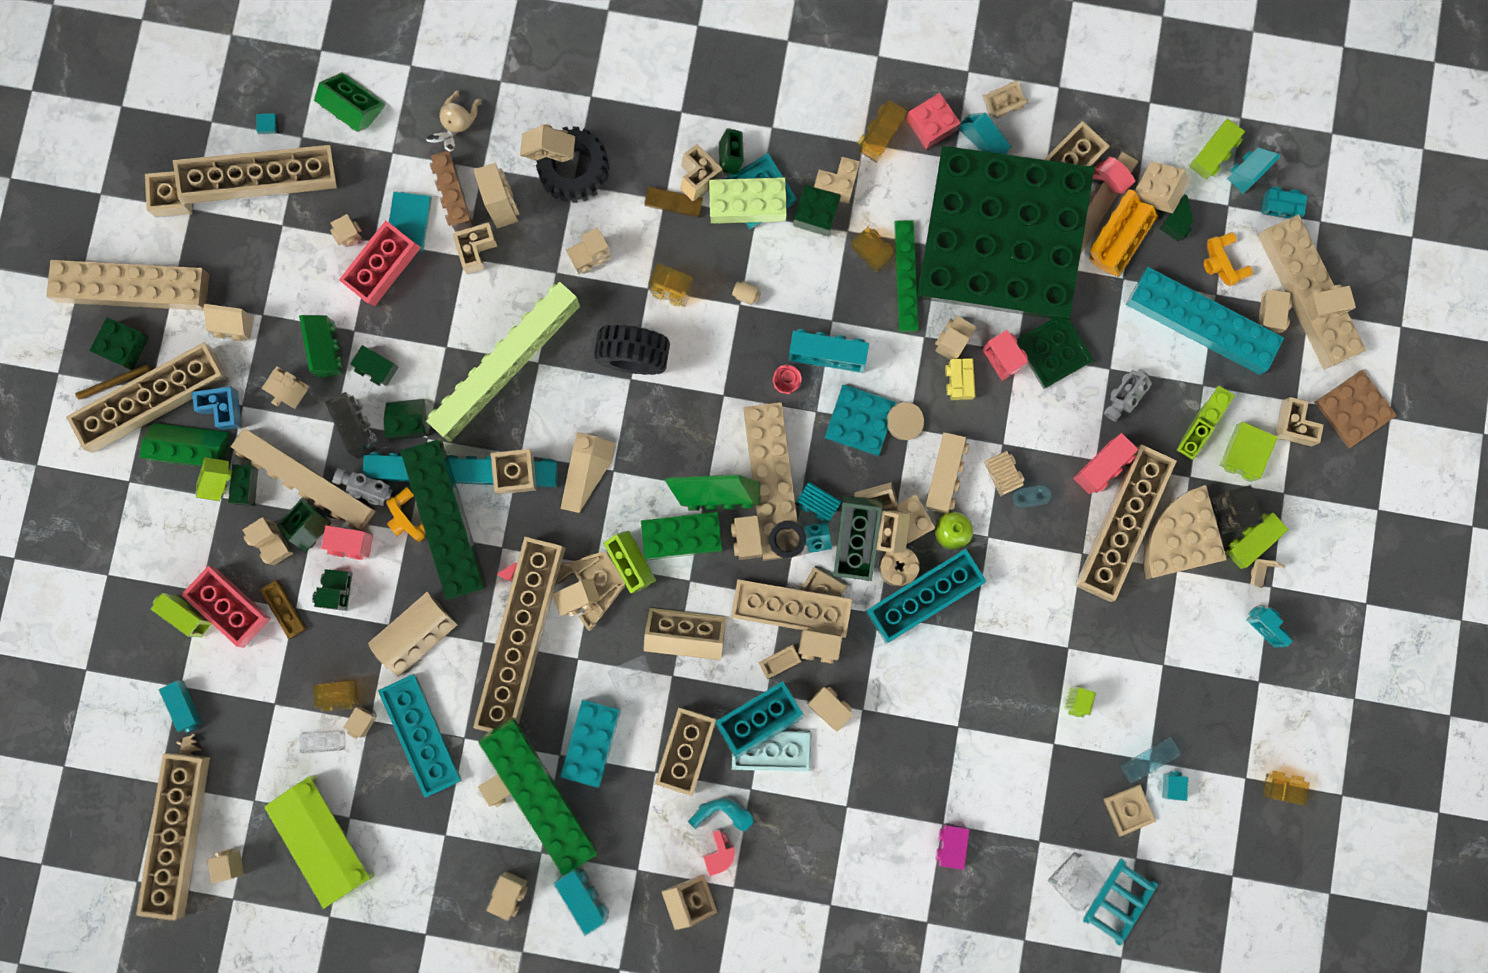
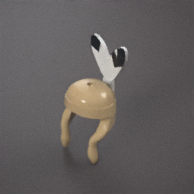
M459 90L455 91L454 95L445 101L440 111V121L448 132L432 134L426 139L428 142L433 143L444 141V147L448 151L454 150L455 143L453 137L458 132H463L470 127L476 118L477 107L482 103L481 99H476L469 114L465 108L453 103L460 96Z

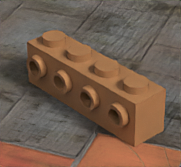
M449 151L432 155L430 167L432 173L436 174L438 179L435 180L437 190L442 192L443 197L440 198L443 209H447L448 215H445L448 226H452L455 232L473 227L453 157Z

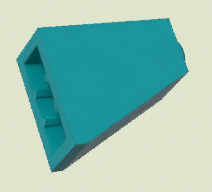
M985 112L969 114L960 123L958 130L980 151L1008 154L1007 151L1011 148V145Z

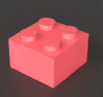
M941 93L909 111L906 119L926 150L957 132L960 126V121Z
M1008 330L988 341L982 349L1002 381L1022 370L1028 363L1026 352L1023 349L1020 350L1016 344V337L1013 333H1009Z
M325 526L321 549L327 550V554L332 556L344 557V554H346L348 558L363 560V557L369 558L373 535L364 531Z

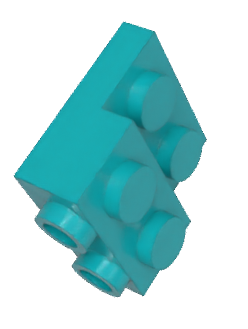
M1262 605L1259 608L1257 606L1248 613L1249 617L1246 621L1274 648L1288 647L1293 642L1289 638V633L1285 629L1279 628L1284 621L1275 609L1266 608Z

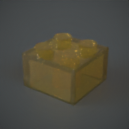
M657 263L648 283L650 293L654 298L669 300V303L676 307H680V305L686 306L694 288L693 277Z

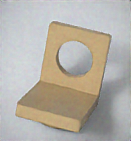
M1256 559L1251 570L1252 578L1250 584L1263 588L1267 566L1285 568V565L1277 561Z

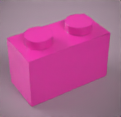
M943 824V829H939L938 840L941 841L940 849L937 848L935 860L938 861L940 866L964 870L969 829Z

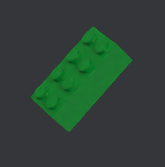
M718 512L641 520L644 558L646 561L722 552Z

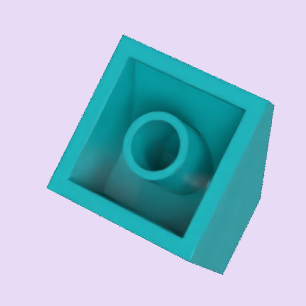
M1259 147L1254 152L1250 150L1242 158L1244 162L1241 165L1237 163L1230 170L1232 174L1227 179L1244 194L1281 156L1278 153Z

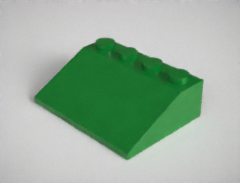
M741 475L665 478L666 484L680 505L687 507L688 511H699V507H706V510H717V507L734 510L735 506H742V509H753V505H760V482Z

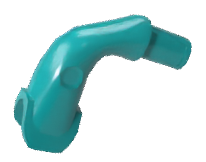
M720 798L699 805V809L688 820V823L694 829H697L707 817L710 818L714 812L721 810L733 821L732 824L741 831H746L754 822L753 816L748 810L729 798Z

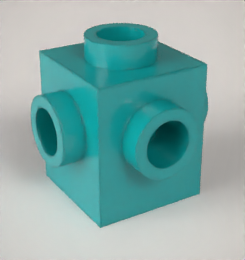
M827 522L804 526L806 534L805 546L808 547L809 553L832 549Z

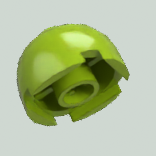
M949 512L942 515L935 525L936 540L942 547L949 550L965 547L973 536L971 520L960 512Z

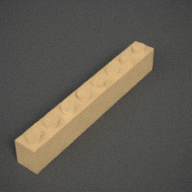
M245 428L242 429L231 445V448L236 450L235 455L244 460L246 457L252 460L251 465L259 470L263 467L267 470L266 474L275 480L280 478L283 480L282 484L291 490L296 488L299 490L298 495L306 500L309 498L315 501L314 505L322 510L327 508L332 511L330 513L331 516L339 521L343 518L347 521L346 525L353 530L357 528L364 530L376 512Z

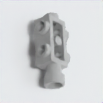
M1139 369L1138 371L1131 370L1129 374L1123 376L1122 384L1111 393L1110 400L1113 404L1104 412L1107 418L1117 422L1122 410L1131 413L1152 385L1148 378V373Z
M337 468L332 480L333 483L347 485L346 492L350 496L366 499L373 505L379 504L383 506L384 501L389 500L393 491L389 489L390 485L384 484L383 481H376L361 473L353 472L351 475L345 473V470Z

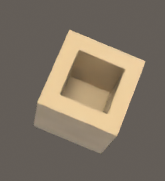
M355 707L343 728L348 730L347 734L356 739L358 737H365L377 716L362 707Z

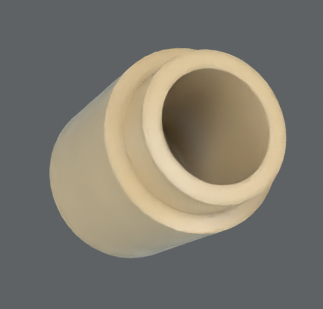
M737 281L732 296H735L737 300L753 305L754 302L758 303L761 293L758 292V287L743 281L742 283Z

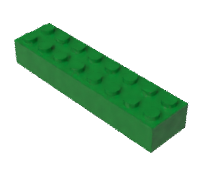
M512 717L480 737L478 744L562 876L596 856L597 848L515 718Z

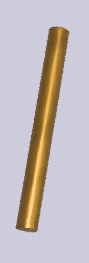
M146 364L76 392L75 395L80 400L147 373L151 369Z

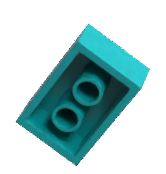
M577 867L568 874L558 878L553 884L582 933L586 936L606 923L609 918L607 915L609 910L604 903L601 904L598 900L599 894L596 888L589 885L587 881L589 877L583 868L580 870Z

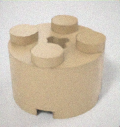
M908 548L903 553L886 552L879 562V574L882 580L891 586L903 587L911 583L919 572L918 558ZM896 562L903 565L901 568L902 572L895 570Z

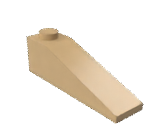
M577 432L561 509L576 513L581 512L596 485L612 463L616 443Z

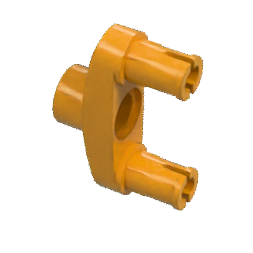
M1233 232L1208 239L1207 249L1210 258L1204 260L1206 272L1209 275L1217 273L1227 286H1233L1240 280L1253 275L1252 268L1249 265L1233 270L1223 247L1236 242L1237 239Z
M406 487L395 497H390L389 500H386L394 516L386 524L397 537L406 531L420 543L425 539L426 535L423 524L414 527L400 510L404 503L414 497L412 492Z

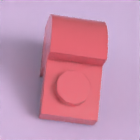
M1109 157L1106 161L1099 162L1095 166L1093 179L1105 181L1111 192L1123 194L1135 182L1130 171L1113 157Z
M721 829L713 831L718 851L705 854L703 857L709 877L726 871L734 860V845L726 848V844H729L726 833H722Z

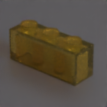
M890 100L885 105L882 104L877 111L878 117L876 120H871L867 127L869 131L866 136L862 135L857 143L859 145L858 152L875 163L879 161L907 114V110Z

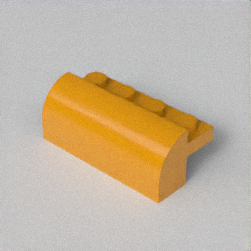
M1129 189L1126 195L1122 197L1117 209L1111 214L1106 226L1102 228L1097 240L1091 245L1089 260L1104 272L1119 277L1158 217L1154 206L1140 202L1136 191Z

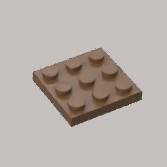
M1363 369L1315 401L1317 407L1348 449L1397 416Z

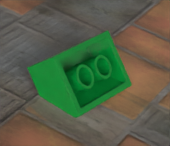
M343 72L319 82L314 101L356 132L368 128L386 105V103Z
M299 315L309 371L320 379L342 374L343 361L338 355L340 345L334 335L336 331L334 320H331L327 315Z

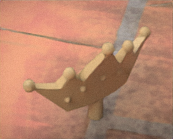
M195 734L184 737L182 742L176 741V744L181 745L179 754L193 755L191 754L192 751H201V748L194 744L197 742L193 739Z

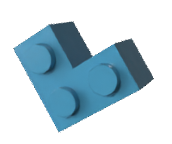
M232 387L192 392L194 411L201 415L214 413L216 428L222 431L242 428L237 390Z

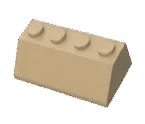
M650 608L645 630L644 651L721 660L726 617Z

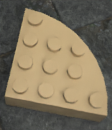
M1206 485L1185 492L1161 510L1153 521L1146 537L1145 554L1143 556L1146 579L1227 560Z

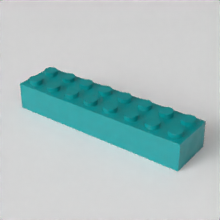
M1149 267L1142 272L1125 304L1258 375L1268 371L1284 340V337Z

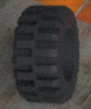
M568 126L562 127L568 134L575 136L574 151L582 152L589 157L590 166L588 170L580 177L573 179L564 178L556 172L557 160L548 157L537 160L536 169L547 192H551L553 197L556 199L560 197L563 202H568V199H571L572 203H578V199H583L584 202L589 200L588 196H596L598 194L597 190H602L605 186L604 181H607L609 176L607 153L602 141H599L595 134L590 135L589 130L584 128L580 131L577 126H573V129H568Z
M617 324L605 325L598 331L594 358L598 364L613 370L642 375L661 374L667 367L670 342L663 334L646 328Z

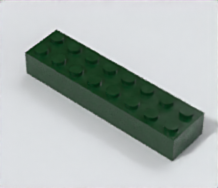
M437 439L400 450L445 599L448 600L486 588L485 577L443 440Z

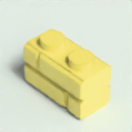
M951 359L948 365L945 366L946 376H949L950 382L946 386L947 395H950L951 400L974 399L973 359Z

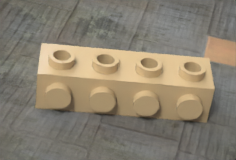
M943 432L926 502L927 510L945 514L949 513L950 509L954 510L956 499L953 496L955 491L958 492L960 480L957 479L959 473H963L965 462L962 461L963 454L967 455L969 449L966 437Z

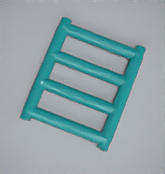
M1122 858L1115 865L1082 920L1086 924L1091 923L1114 938L1119 946L1127 938L1158 886V883L1148 881L1126 865L1127 862ZM1121 872L1146 888L1141 899L1115 882ZM1111 889L1136 905L1130 916L1105 899ZM1100 906L1125 922L1120 933L1094 916Z

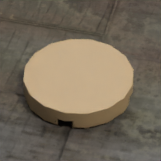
M903 402L896 404L887 415L888 430L892 436L899 440L914 439L923 429V413L913 403Z

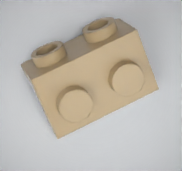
M1018 80L982 95L989 116L996 117L997 119L1006 116L1010 110L1017 111L1024 108V104L1028 103V99L1023 96Z

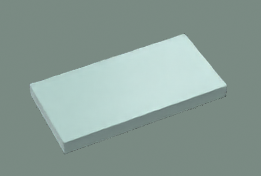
M782 731L738 759H735L732 754V770L810 772L811 732Z

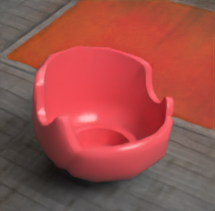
M782 365L774 372L773 384L780 393L791 394L800 387L802 376L800 370L794 365Z

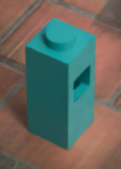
M174 681L158 689L177 732H185L187 734L196 730V726L201 724L202 721L184 681Z

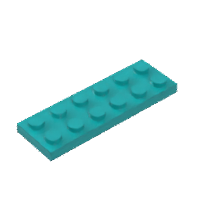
M409 675L379 689V695L424 798L462 781L416 675Z

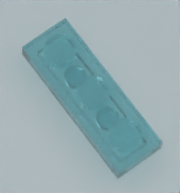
M1169 737L1119 767L1128 782L1132 784L1177 758L1181 753L1172 737Z

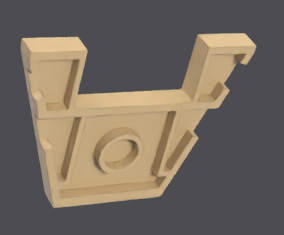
M605 551L574 562L564 563L560 567L556 582L559 585L573 574L577 576L579 581L593 579L600 600L595 602L594 607L579 615L588 631L593 629L626 586L615 564Z

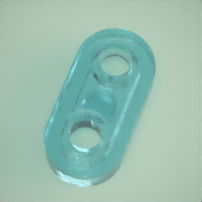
M1045 486L1021 488L1012 495V503L1017 508L1041 506L1048 503L1051 499V492ZM1037 493H1042L1043 499H1038ZM1023 496L1024 502H1020L1018 497Z

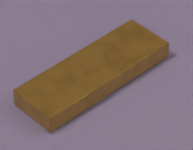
M648 187L644 206L699 218L703 198L698 197L695 201H692L686 194Z
M276 579L260 589L288 639L307 629L279 580Z

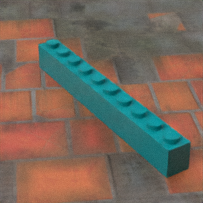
M370 452V455H364L363 474L366 477L376 481L410 482L401 454L389 453V456H382V453ZM447 455L456 484L494 485L491 456H486L484 460L477 459V456H466V459H458L456 455ZM534 459L536 487H557V462H554V459H542V462L535 461Z

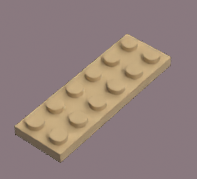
M737 580L731 618L846 638L852 599Z

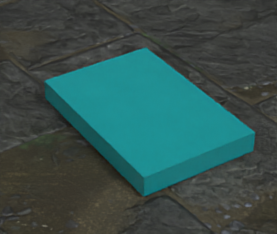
M393 191L389 223L420 246L421 249L419 251L423 252L432 198L427 195Z

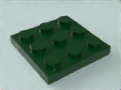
M1051 319L1017 339L1016 344L1020 350L1023 349L1026 352L1028 364L1043 389L1094 361L1070 320Z

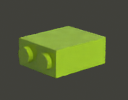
M1242 421L1236 425L1219 466L1223 467L1224 471L1228 473L1242 475V479L1253 482L1259 480L1263 475L1278 437Z
M162 593L153 601L154 605L151 610L188 637L202 638L211 626V623L199 611L177 595Z

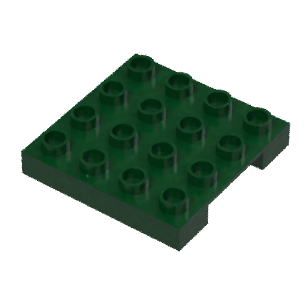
M942 146L917 299L1068 321L1071 315L1095 167Z

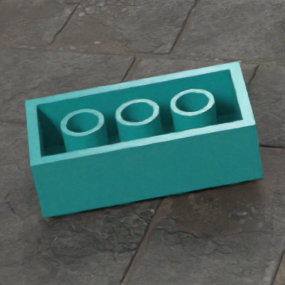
M797 329L792 334L788 361L863 373L866 366L869 343L859 338L848 340L845 336L841 335L829 337L826 333L816 332V334H810L807 330Z
M782 681L717 720L715 724L735 759H738L803 719L804 714Z
M587 700L581 701L560 777L594 787L601 786L621 713L620 709Z

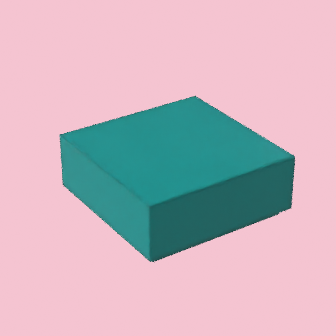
M275 113L256 114V132L258 134H277V115Z

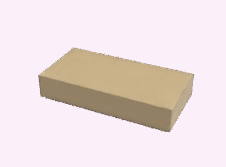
M791 645L758 663L768 680L802 661L794 646Z

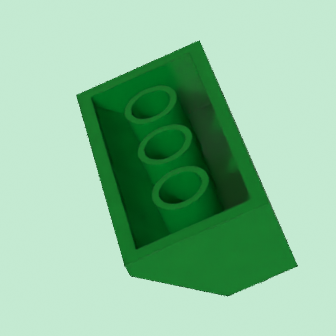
M153 423L142 438L139 458L147 461L202 467L205 457L225 461L229 432Z

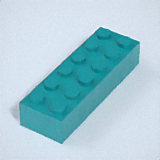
M964 549L865 610L885 644L987 581L968 551Z

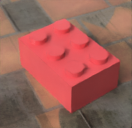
M1120 433L1073 479L1088 494L1098 493L1109 484L1108 479L1115 478L1123 470L1121 466L1124 467L1136 457L1134 453L1138 448Z

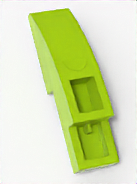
M1218 385L1189 426L1177 451L1194 460L1235 395Z

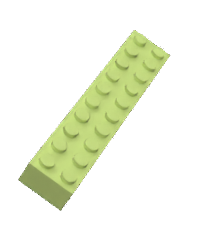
M561 282L557 285H552L548 290L547 296L544 299L540 298L535 303V308L531 312L524 314L521 319L522 322L518 326H513L508 332L509 335L495 345L496 349L491 354L488 353L483 357L482 363L478 368L474 367L469 372V377L464 382L461 381L457 384L454 393L451 396L447 395L442 400V405L428 415L429 419L426 422L447 441L451 442L580 307L577 297Z

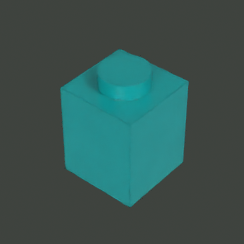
M1170 771V775L1163 774L1162 798L1187 801L1188 777L1182 776V772Z

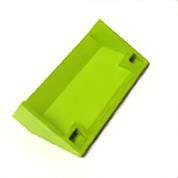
M312 775L285 791L264 806L324 909L373 878L375 874L371 873L369 875L313 782L317 779V776Z

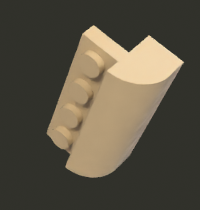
M426 592L374 637L368 645L377 659L399 677L454 629L457 624L443 610L440 603L431 594Z

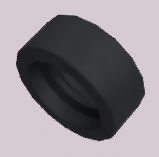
M782 521L772 528L769 535V544L777 556L793 558L803 551L806 544V534L798 523ZM791 528L797 532L799 543L794 550L784 551L778 547L776 536L780 530Z

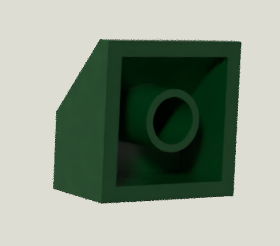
M425 399L386 403L383 417L385 438L391 441L428 437Z
M302 497L278 523L277 527L291 543L306 553L315 545L317 539L324 534L325 526H330L332 523L317 508Z

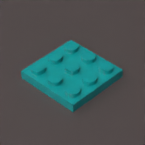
M767 153L740 169L737 174H732L725 179L783 178V176ZM785 181L787 208L796 203L797 198ZM745 222L749 230L762 223Z
M842 384L824 439L878 457L888 430L887 415L897 402Z

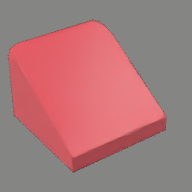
M515 562L497 575L512 582L517 563Z

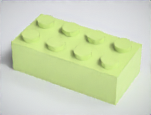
M785 178L709 180L711 223L786 221Z

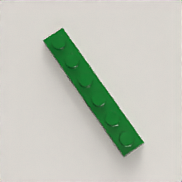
M899 220L894 222L899 332H918L914 220Z

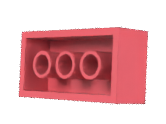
M385 220L340 277L339 281L365 302L375 307L421 247Z
M207 566L181 594L184 599L236 647L245 648L271 620L263 610L216 567Z

